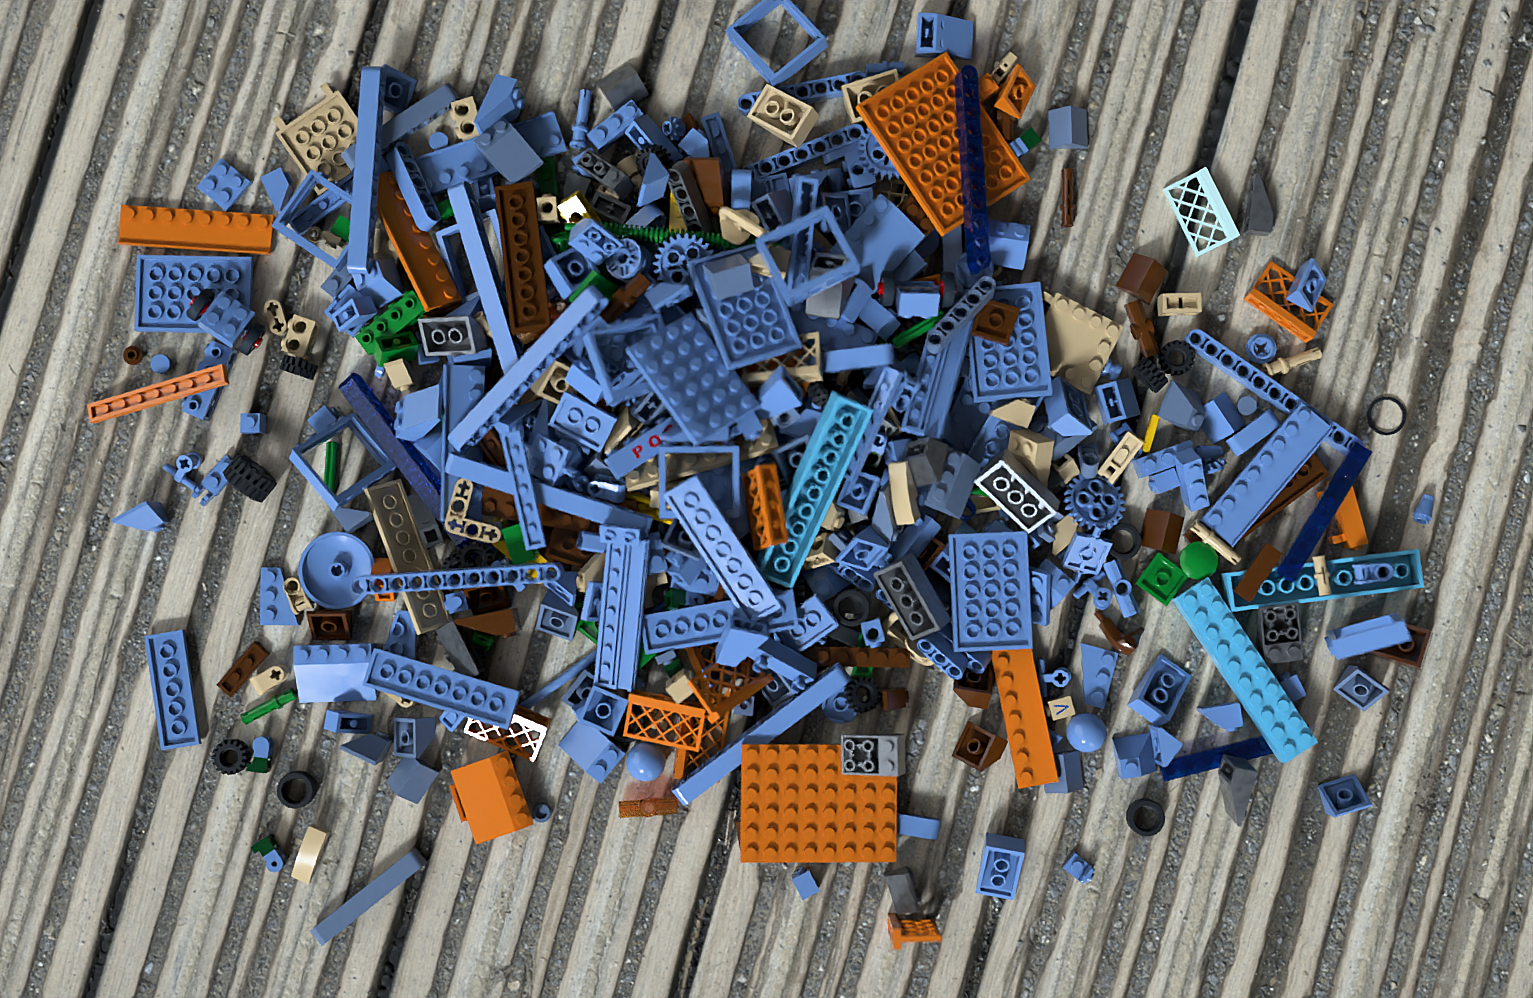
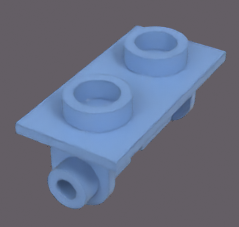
M606 523V525H600V542L639 546L642 529L638 528V526L620 527L619 525H609V523Z

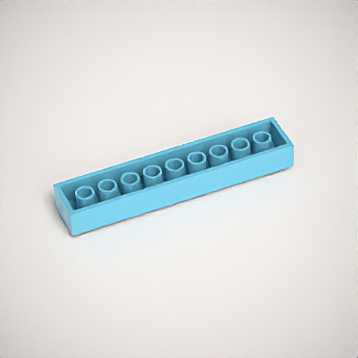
M832 391L782 501L789 542L760 550L755 560L756 565L767 580L789 588L793 587L874 411L868 405Z
M1419 549L1325 560L1327 572H1330L1329 583L1332 594L1321 596L1318 591L1317 579L1314 578L1315 568L1313 562L1274 566L1251 602L1233 592L1246 570L1220 573L1224 602L1230 611L1234 612L1258 609L1263 606L1295 602L1306 603L1424 588ZM1387 563L1391 565L1394 572L1392 578L1387 581L1354 584L1355 572L1352 565ZM1380 567L1378 570L1380 577L1385 575L1383 567Z
M1208 577L1201 579L1173 597V603L1279 762L1287 763L1318 743Z

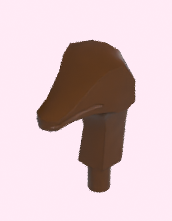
M1100 609L1094 613L1101 622L1099 627L1117 651L1130 656L1137 650L1140 637L1145 630L1143 627H1140L1133 633L1123 634L1115 627L1110 617L1106 618Z

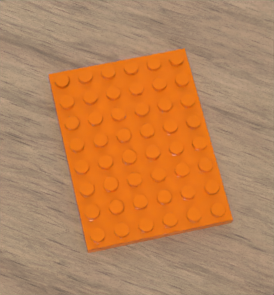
M947 52L934 58L855 107L941 237L1031 180Z
M741 744L740 863L896 862L897 776L842 774L841 744Z

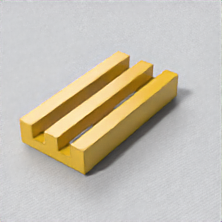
M1154 414L1149 418L1143 439L1145 443L1142 446V453L1146 455L1150 452L1159 417Z

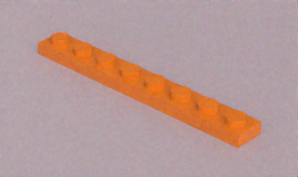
M220 364L87 404L89 422L93 424L227 385L229 384L227 367L224 364Z

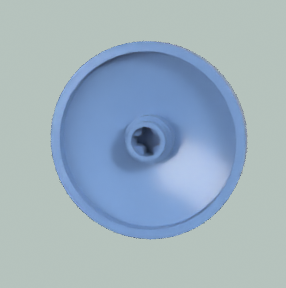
M345 532L323 534L310 542L301 555L298 566L300 584L306 595L320 606L330 609H343L354 606L365 599L368 594L357 595L353 593L350 583L356 577L371 574L373 563H375V556L370 547L353 534ZM360 580L359 586L364 589L365 583Z

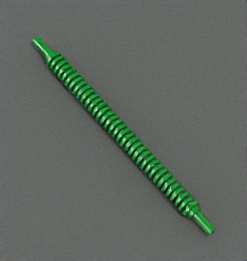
M566 222L565 230L571 231V228L577 223ZM605 222L603 226L616 237L619 235V239H622V236H624V239H627L629 236V239L632 240L634 237V241H637L639 237V241H642L644 238V242H647L648 238H650L649 242H653V239H655V243H658V239H660V243H663V240L668 243L670 236L676 240L679 229H676V233H674V229H671V232H669V228H666V232H664V228H661V231H659V227H656L654 231V227H651L649 230V226H646L644 230V226H640V229H638V225H635V229H633V225H630V228H628V224H625V228H623V224H620V227H618V223H615V227H613V223H610L608 226V222ZM681 230L679 234L681 238H684V230ZM686 230L688 238L691 239L694 231H691V234H689V230ZM697 231L695 235L696 241L703 238L702 245L708 243L713 248L715 244L716 249L719 248V245H721V249H724V245H726L727 250L731 246L732 250L734 246L739 248L756 243L755 236L752 237V240L749 237L742 245H734L720 237V233H717V237H714L715 233L713 232L712 236H709L710 232H707V235L704 236L705 232L699 235V231ZM774 243L775 247H781V243Z

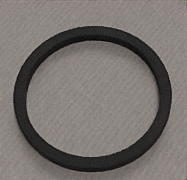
M897 317V318H896L898 321H900V320H909V321L914 322L915 324L919 323V322H918L916 319H914V318H903V317ZM925 333L922 334L921 342L914 349L901 350L893 345V350L902 354H910L917 351L924 342ZM890 338L887 339L888 344H892Z
M1382 397L1372 402L1369 406L1367 421L1371 429L1376 433L1392 435L1400 431L1404 426L1406 411L1397 399ZM1381 400L1395 402L1402 411V422L1392 432L1378 430L1371 421V410Z

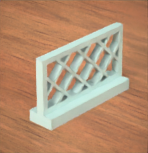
M1207 167L1163 189L1196 257L1240 236ZM1194 178H1197L1200 184L1197 191L1186 188L1188 182ZM1174 188L1182 189L1183 192L1180 200L1172 198L1169 191ZM1185 191L1196 194L1193 204L1182 201ZM1198 195L1207 198L1206 208L1195 205ZM1180 204L1191 207L1188 217L1180 215L1178 211ZM1194 208L1204 211L1201 221L1190 218ZM1207 212L1215 214L1217 219L1214 225L1203 222ZM1189 221L1200 224L1197 234L1188 231L1187 225ZM1202 225L1213 228L1210 238L1199 235ZM1215 229L1223 231L1226 239L1222 241L1213 240L1212 237ZM1197 238L1208 241L1205 249L1198 251L1195 245Z

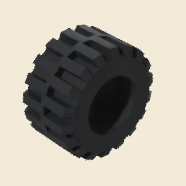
M238 454L223 471L224 477L232 486L256 502L262 503L277 485L276 480L268 471L245 455Z

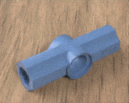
M1119 559L1103 563V568L1111 585V592L1115 595L1123 618L1139 613L1140 610L1132 593L1131 584L1125 576ZM1121 582L1125 585L1123 593L1117 591V585Z

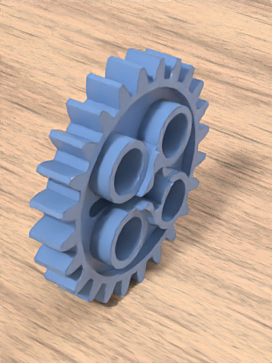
M867 127V134H862L863 140L859 141L861 147L858 148V153H861L859 160H864L862 167L869 166L867 173L874 171V178L880 174L881 180L885 176L888 177L889 181H891L892 176L899 180V173L890 159L888 164L884 165L886 153ZM880 154L882 158L876 159L873 155Z
M678 233L676 240L670 236V243L663 241L665 248L658 247L661 254H655L654 256L659 261L653 262V264L659 266V268L655 269L654 273H660V276L656 279H663V283L687 285L691 296H693V290H696L689 270H684L683 267L668 270V267L680 265L682 260L689 262L710 256L713 249L706 250L709 244L702 245L703 238L696 241L695 234L690 239L687 233H685L684 238H681ZM690 248H696L698 251V255L694 259L687 256V251ZM671 252H676L679 255V259L675 263L668 260V254ZM676 271L683 274V279L679 282H675L672 279V274Z
M1078 474L1066 486L1068 490L1064 492V495L1067 497L1063 502L1068 503V505L1064 509L1071 511L1068 517H1075L1073 523L1080 522L1079 528L1085 525L1086 531H1089L1091 528L1094 531L1096 525H1101L1104 528L1102 532L1106 528L1109 530L1119 522L1118 520L1123 517L1121 513L1125 511V508L1121 507L1125 504V501L1120 500L1124 494L1118 493L1121 487H1114V484L1112 485L1108 482L1109 479H1104L1099 474L1094 478H1085Z

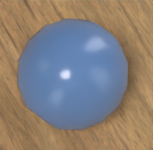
M1080 713L1074 716L1066 729L1070 745L1081 752H1094L1100 749L1107 737L1106 726L1103 721L1091 713Z
M640 742L633 746L626 759L627 770L638 781L655 780L662 774L666 764L665 754L662 749L651 742Z

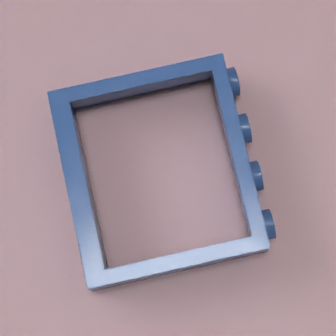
M761 0L725 29L728 40L774 88H778L828 47L827 37L823 30H818L815 27L814 21L809 16L806 17L803 14L802 8L798 4L794 5L792 0ZM781 5L815 42L778 72L774 73L741 35L777 6Z
M311 169L271 226L340 272L348 260L349 243L336 260L287 227V224L317 182L352 205V192L348 194L344 191V187L336 181L332 183L327 180L329 177L320 171L317 173Z
M828 206L818 207L810 214L799 216L793 222L787 225L782 224L776 230L770 233H763L756 239V247L788 307L860 273V265ZM826 219L849 262L789 291L767 246Z
M494 208L480 215L483 222L491 220L502 254L497 209ZM455 224L435 232L437 246L440 248L443 256L442 260L462 298L460 303L463 305L477 297L479 292L477 291L470 295L466 294L449 240V236L460 232L458 225ZM503 281V282H502V285H503V288L505 289V288H506V282Z
M647 313L642 318L636 320L632 317L626 319L621 324L614 322L606 325V328L599 329L596 327L593 330L587 331L588 333L583 338L607 405L654 392V389L646 381L613 391L595 342L650 326L655 333L665 327L660 313L654 315Z
M354 412L348 416L342 415L333 425L331 423L326 425L321 433L312 434L305 443H298L296 447L291 449L292 453L289 457L333 511H336L363 493L366 488L372 487L393 473L398 465ZM349 427L381 467L336 496L303 456Z
M692 441L683 442V445H675V442H663V445H658L659 518H677L671 508H666V500L663 497L665 493V453L732 452V507L720 508L726 518L739 517V446L734 445V441H722V445H714V441H704L702 445L697 446Z
M1397 612L1326 631L1328 636L1324 637L1331 656L1335 655L1337 660L1410 640L1405 622Z

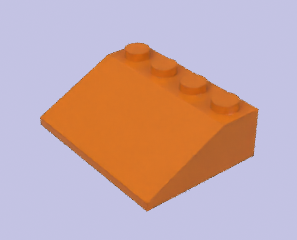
M507 750L450 771L476 845L534 824Z

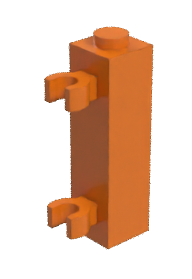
M1350 476L1325 482L1327 490L1316 492L1317 500L1330 498L1340 533L1328 537L1329 543L1337 544L1342 542L1343 547L1351 548V551L1362 549V545L1369 542Z

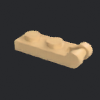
M1128 431L1098 470V474L1105 476L1109 479L1108 482L1113 485L1144 445L1145 441L1133 432ZM1110 466L1115 469L1114 473L1108 470Z

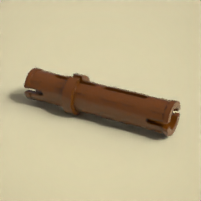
M1064 168L1061 170V227H1073V210H1075V205L1073 204L1074 169Z

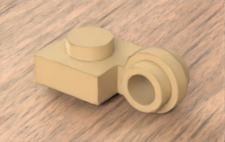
M310 227L307 231V238L312 242H319L322 239L325 241L326 246L336 249V247L343 249L345 241L341 237L322 231L318 227ZM317 232V235L312 237L313 233Z

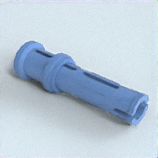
M585 89L580 90L576 124L572 126L573 138L569 145L575 149H586L587 147L585 140L586 134L589 133L587 121L592 95L590 90H587L586 93Z

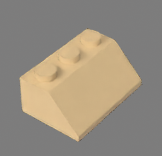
M897 69L841 86L850 125L864 123L855 107L898 81Z

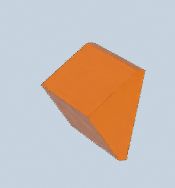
M1017 64L1009 73L994 104V107L1017 119H1021L1036 87L1020 64Z

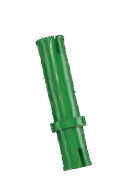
M290 688L279 695H273L268 701L240 714L242 722L248 725L273 710L283 708L285 704L298 698L296 691Z

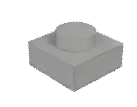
M502 521L486 523L496 526L500 530L501 537L498 541H503ZM482 526L483 534L488 535L489 540L497 537V534L494 532L495 529H491L488 532L484 531L486 526Z

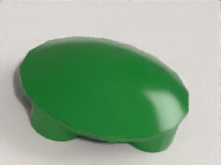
M1193 542L1180 552V566L1189 578L1196 580L1210 577L1217 569L1218 555L1215 549L1208 543Z

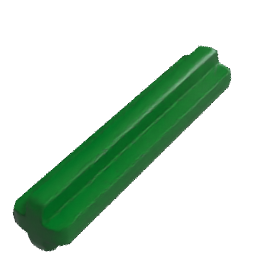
M939 310L938 316L924 319L894 337L893 342L895 346L900 348L935 327L945 316L943 311Z
M328 441L326 443L324 482L335 493L338 443Z

